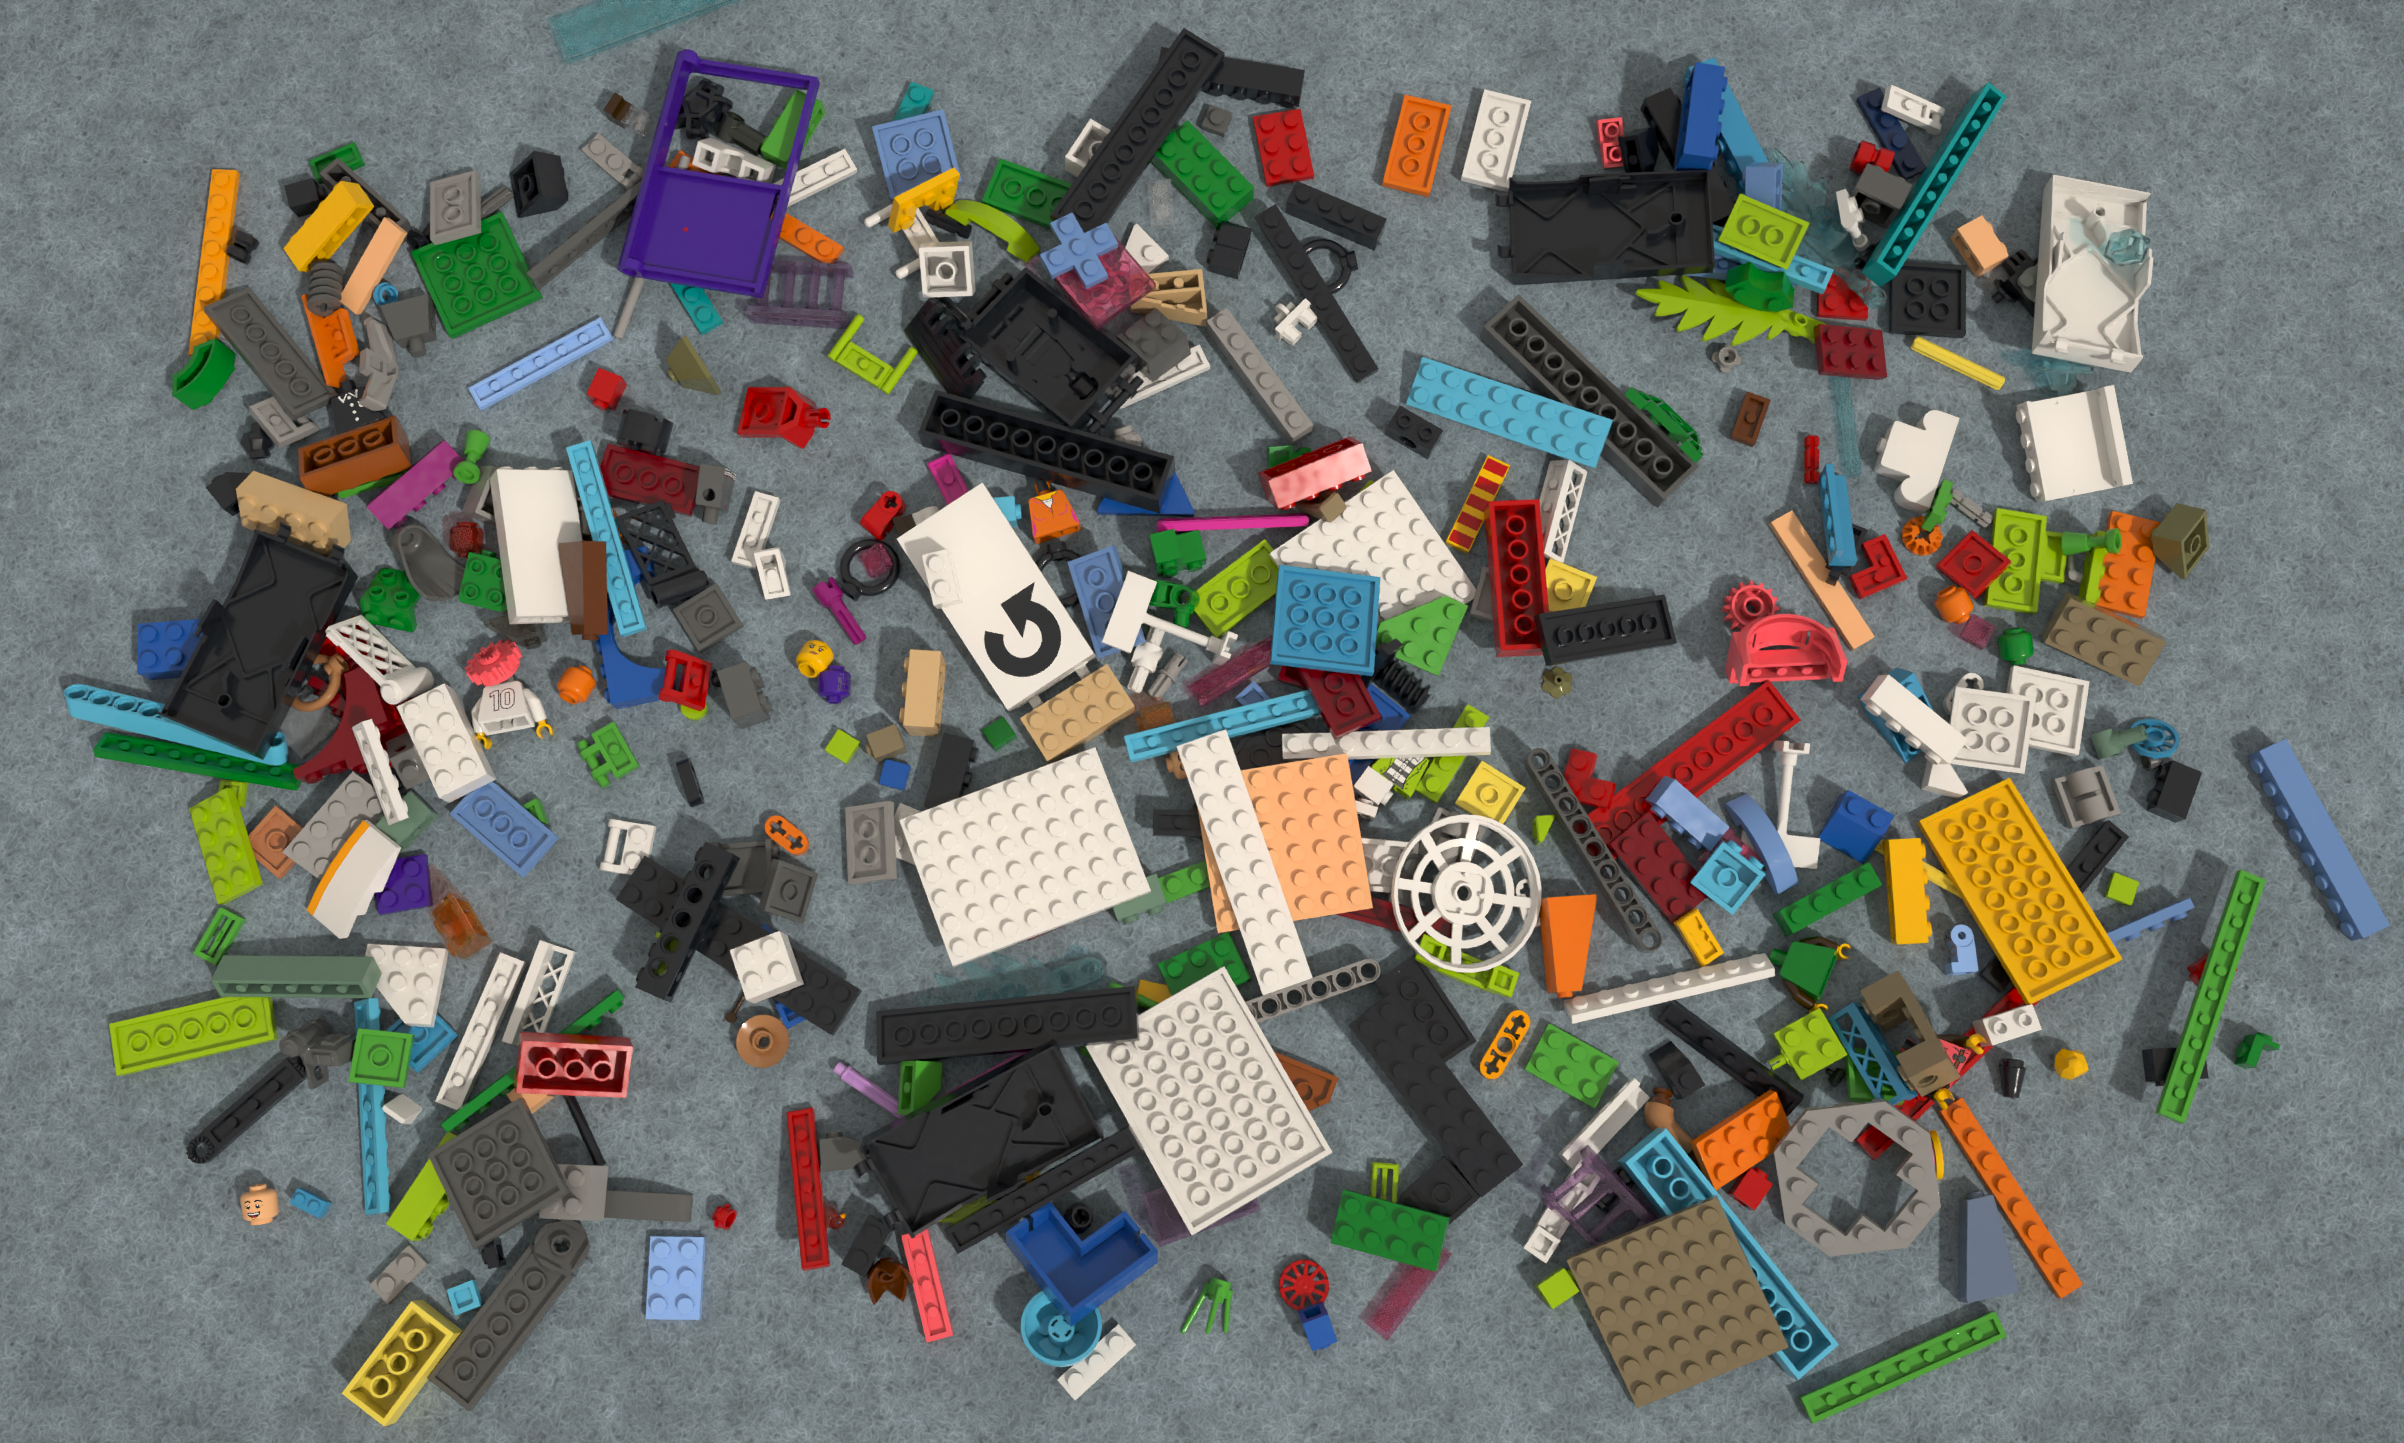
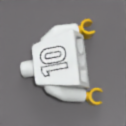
M513 676L500 684L486 686L483 689L482 697L479 698L471 711L473 731L477 734L476 737L479 743L482 739L484 740L485 749H490L492 746V740L487 735L535 727V722L539 725L536 733L540 738L544 739L541 734L544 727L549 728L551 736L554 735L553 727L546 724L545 719L547 716L541 700L531 689L524 688L520 681H514Z

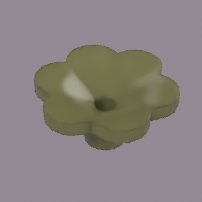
M1555 667L1552 671H1546L1543 674L1544 683L1542 689L1544 692L1550 693L1553 698L1558 699L1563 694L1567 695L1571 692L1572 687L1570 683L1573 678L1570 673L1564 672L1561 667Z

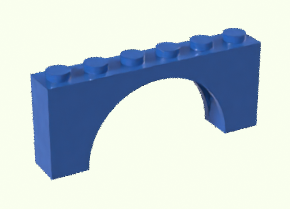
M647 546L637 548L638 552L648 556L651 552ZM630 549L625 550L634 585H637L644 581V578ZM649 562L647 570L652 578L656 576L654 563ZM607 591L608 635H599V639L596 640L597 650L600 655L602 654L604 662L600 665L601 674L607 680L608 686L604 690L606 701L611 703L616 709L659 701V690L663 688L666 668L643 667L629 661L621 653L614 635L615 615Z

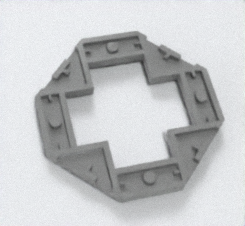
M1884 1098L1874 1099L1871 1102H1850L1834 1104L1831 1107L1805 1108L1773 1148L1785 1225L1829 1257L1908 1248L1941 1208L1929 1131ZM1870 1123L1910 1152L1895 1170V1173L1914 1187L1915 1190L1884 1228L1861 1212L1847 1231L1843 1232L1803 1203L1816 1188L1818 1182L1797 1166L1829 1127L1852 1143L1866 1124Z

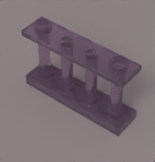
M773 259L764 297L758 298V303L755 306L747 305L746 315L750 323L846 329L850 324V319L847 311L842 310L845 278H854L855 274L852 265L842 261H836L832 264ZM771 273L786 274L783 305L780 307H770L768 305ZM796 275L810 276L808 303L804 309L793 307ZM820 276L835 277L832 308L829 310H819L817 308Z
M1586 1145L1580 1151L1583 1159L1581 1162L1582 1166L1553 1192L1545 1184L1541 1186L1543 1194L1541 1199L1545 1205L1552 1211L1556 1209L1592 1247L1601 1243L1598 1237L1626 1212L1630 1213L1633 1211L1639 1217L1637 1219L1638 1223L1629 1231L1659 1219L1589 1145ZM1589 1173L1591 1175L1596 1173L1602 1179L1600 1185L1570 1211L1561 1199ZM1614 1191L1620 1198L1618 1200L1619 1204L1589 1230L1579 1218L1607 1193L1611 1194Z

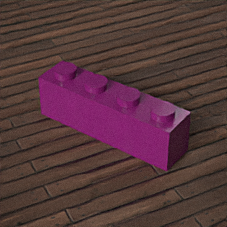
M443 439L371 500L366 507L388 530L392 526L397 529L407 520L405 517L407 513L411 510L417 512L427 503L424 499L432 493L436 496L446 487L444 482L448 478L456 479L453 473L456 464L465 460Z

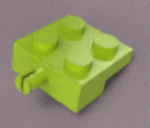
M1817 1008L1771 1033L1781 1054L1767 1062L1769 1065H1772L1770 1068L1773 1071L1787 1063L1796 1078L1803 1080L1848 1054L1821 1009Z

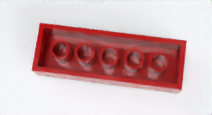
M1539 499L1489 501L1484 509L1496 657L1543 655L1534 620L1535 615L1549 612Z

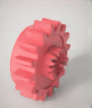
M1750 581L1747 586L1741 582L1737 589L1733 587L1729 591L1730 596H1726L1723 600L1728 605L1722 608V612L1728 613L1723 619L1724 622H1732L1729 629L1732 630L1737 627L1739 629L1738 632H1741L1747 624L1755 619L1777 613L1780 607L1775 605L1778 598L1771 595L1772 589L1766 590L1763 588V583H1760L1758 586L1754 585L1753 581ZM1746 605H1752L1756 613H1750Z
M501 639L497 644L491 642L487 648H480L481 651L472 655L474 658L467 661L468 666L464 669L472 683L475 682L478 686L480 684L483 686H494L504 682L518 670L520 666L519 659L522 657V654L514 641L511 642L508 639L504 642Z

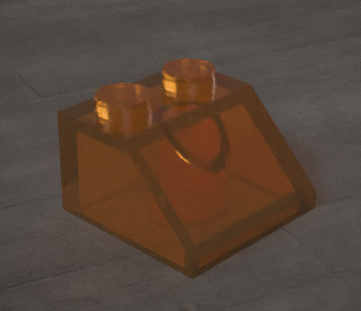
M450 893L446 895L432 912L436 919L433 921V924L441 935L444 934L447 938L448 943H446V947L454 957L466 959L492 943L468 899Z

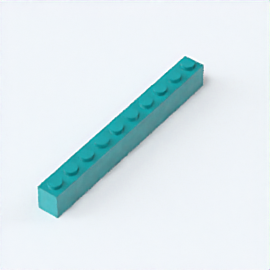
M1989 82L1971 95L1861 271L1879 287L1896 277L2007 98L2006 95Z

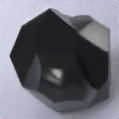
M257 422L251 423V431L243 433L240 442L243 450L249 453V459L271 457L270 450L275 447L274 442Z

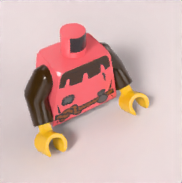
M1937 1034L1958 1073L1971 1054L1969 1049L1971 1048L1976 1054H1982L1984 1051L1976 1045L1980 1042L1987 1043L1979 1034H1974L1970 1037L1957 1034ZM1907 1038L1900 1052H1904L1918 1045V1043ZM1953 1082L1924 1097L1938 1102L1942 1109H1947L1948 1106L1943 1100H1955L1949 1090Z

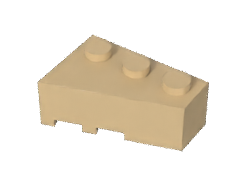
M1202 269L1128 276L1131 312L1147 315L1156 308L1169 320L1206 327L1207 307Z

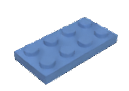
M1109 546L1067 562L1097 659L1122 652V650L1101 643L1126 578L1116 546ZM1141 627L1133 647L1146 643Z
M494 781L468 793L450 813L453 818L524 878L559 839L555 833Z

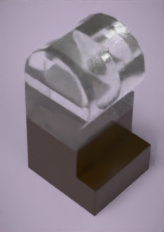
M617 93L613 94L603 109L609 121L643 138L646 137L656 122L648 112L625 101Z

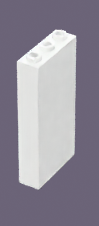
M508 466L500 467L490 477L509 624L570 623L559 543L582 541L573 471L563 470L561 467H554L548 470H539L537 467H527L523 470H513L512 467Z

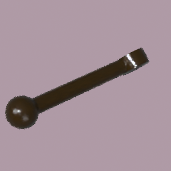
M744 992L732 1012L727 1013V1022L733 1023L736 1021V1014L745 1000Z

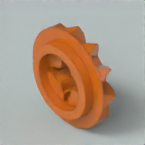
M1924 516L1910 519L1904 525L1901 534L1905 547L1910 552L1921 556L1935 552L1941 546L1943 538L1940 531L1941 526L1936 524L1926 537L1927 541L1924 538L1914 539L1920 533L1919 529L1922 532L1927 531L1921 528Z

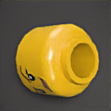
M809 640L798 653L796 665L804 676L815 678L818 677L820 672L827 670L834 659L831 648L825 642Z

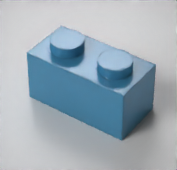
M297 1188L289 1204L317 1218H324L332 1203L305 1188Z

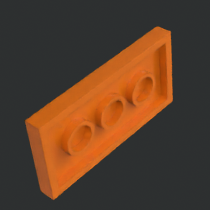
M1404 95L1382 182L1383 187L1425 197L1430 196L1452 105Z
M2116 511L2109 513L2106 532L2114 528L2120 530L2121 550L2118 554L2107 552L2104 556L2102 565L2105 566V572L2098 586L2101 594L2095 605L2118 614L2139 619L2145 617L2156 558L2150 537L2154 528H2157L2161 522Z
M1769 1090L1692 1140L1690 1144L1703 1175L1714 1189L1718 1190L1772 1154L1773 1148L1789 1130L1790 1124L1777 1092Z

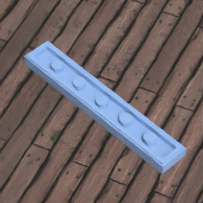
M599 317L468 387L477 406L482 411L614 339L602 318Z

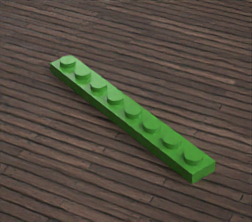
M1989 1311L1799 1396V1399L1810 1423L1814 1424L2004 1339L2007 1335L1996 1312Z

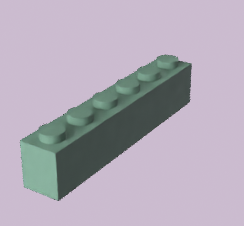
M223 955L211 981L221 997L372 998L382 973L374 957Z

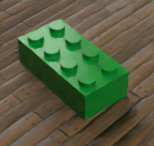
M1188 120L1169 135L1152 159V164L1215 227L1221 228L1223 221L1228 222L1254 199V186Z
M1345 1189L1342 1192L1330 1243L1436 1272L1439 1269L1451 1217Z

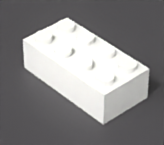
M444 683L397 706L440 799L450 803L496 780L453 688Z

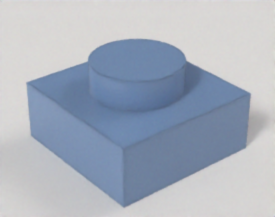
M1255 681L1235 697V700L1241 706L1271 699Z

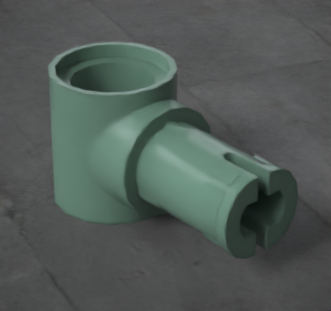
M2143 725L2121 732L2108 729L2090 735L2099 760L2108 756L2119 755L2122 753L2121 750L2126 749V746L2148 739Z

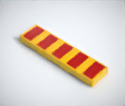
M1489 455L1487 456L1445 544L1466 554L1469 553L1485 520L1484 509L1489 501H1494L1510 468L1509 464Z

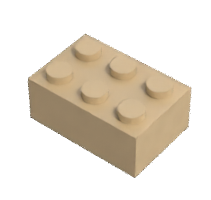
M910 649L909 657H905L904 672H907V682L902 684V697L905 698V707L900 708L899 720L900 723H903V728L906 729L909 735L940 737L946 661L941 651Z

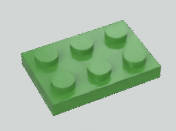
M1548 1023L1524 1070L1595 1109L1619 1061Z

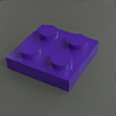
M423 854L396 859L383 891L376 892L379 915L433 906L427 855Z

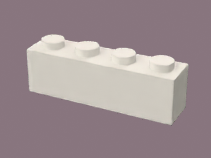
M1889 674L1879 675L1860 699L1866 704L1865 708L1867 711L1875 716H1881L1886 721L1885 725L1889 729L1903 734L1906 737L1905 741L1910 746L1916 749L1920 748L1926 753L1925 758L1935 765L1950 764L1968 741L1966 737Z

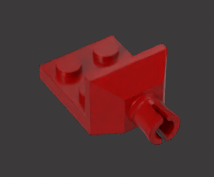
M748 387L737 434L743 438H782L794 446L804 449L814 435L815 427L827 428L829 426V422H821V420H831V415L828 409H818L814 401L791 387Z

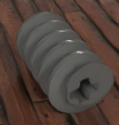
M317 261L311 264L307 308L311 313L325 317L341 307L340 300L342 299V276L344 271L339 265L325 261Z

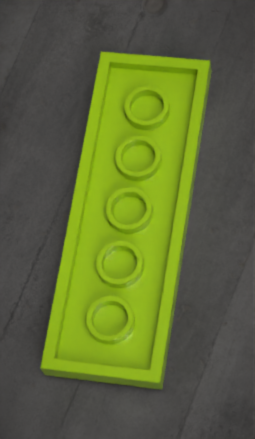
M223 997L109 1024L116 1076H125L279 1040L272 997Z

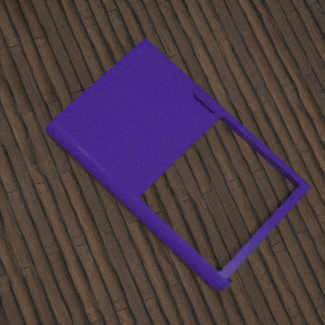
M684 49L679 51L674 62L617 270L625 275L763 298L820 86L818 78L700 59L693 50ZM691 73L807 90L782 185L664 167Z

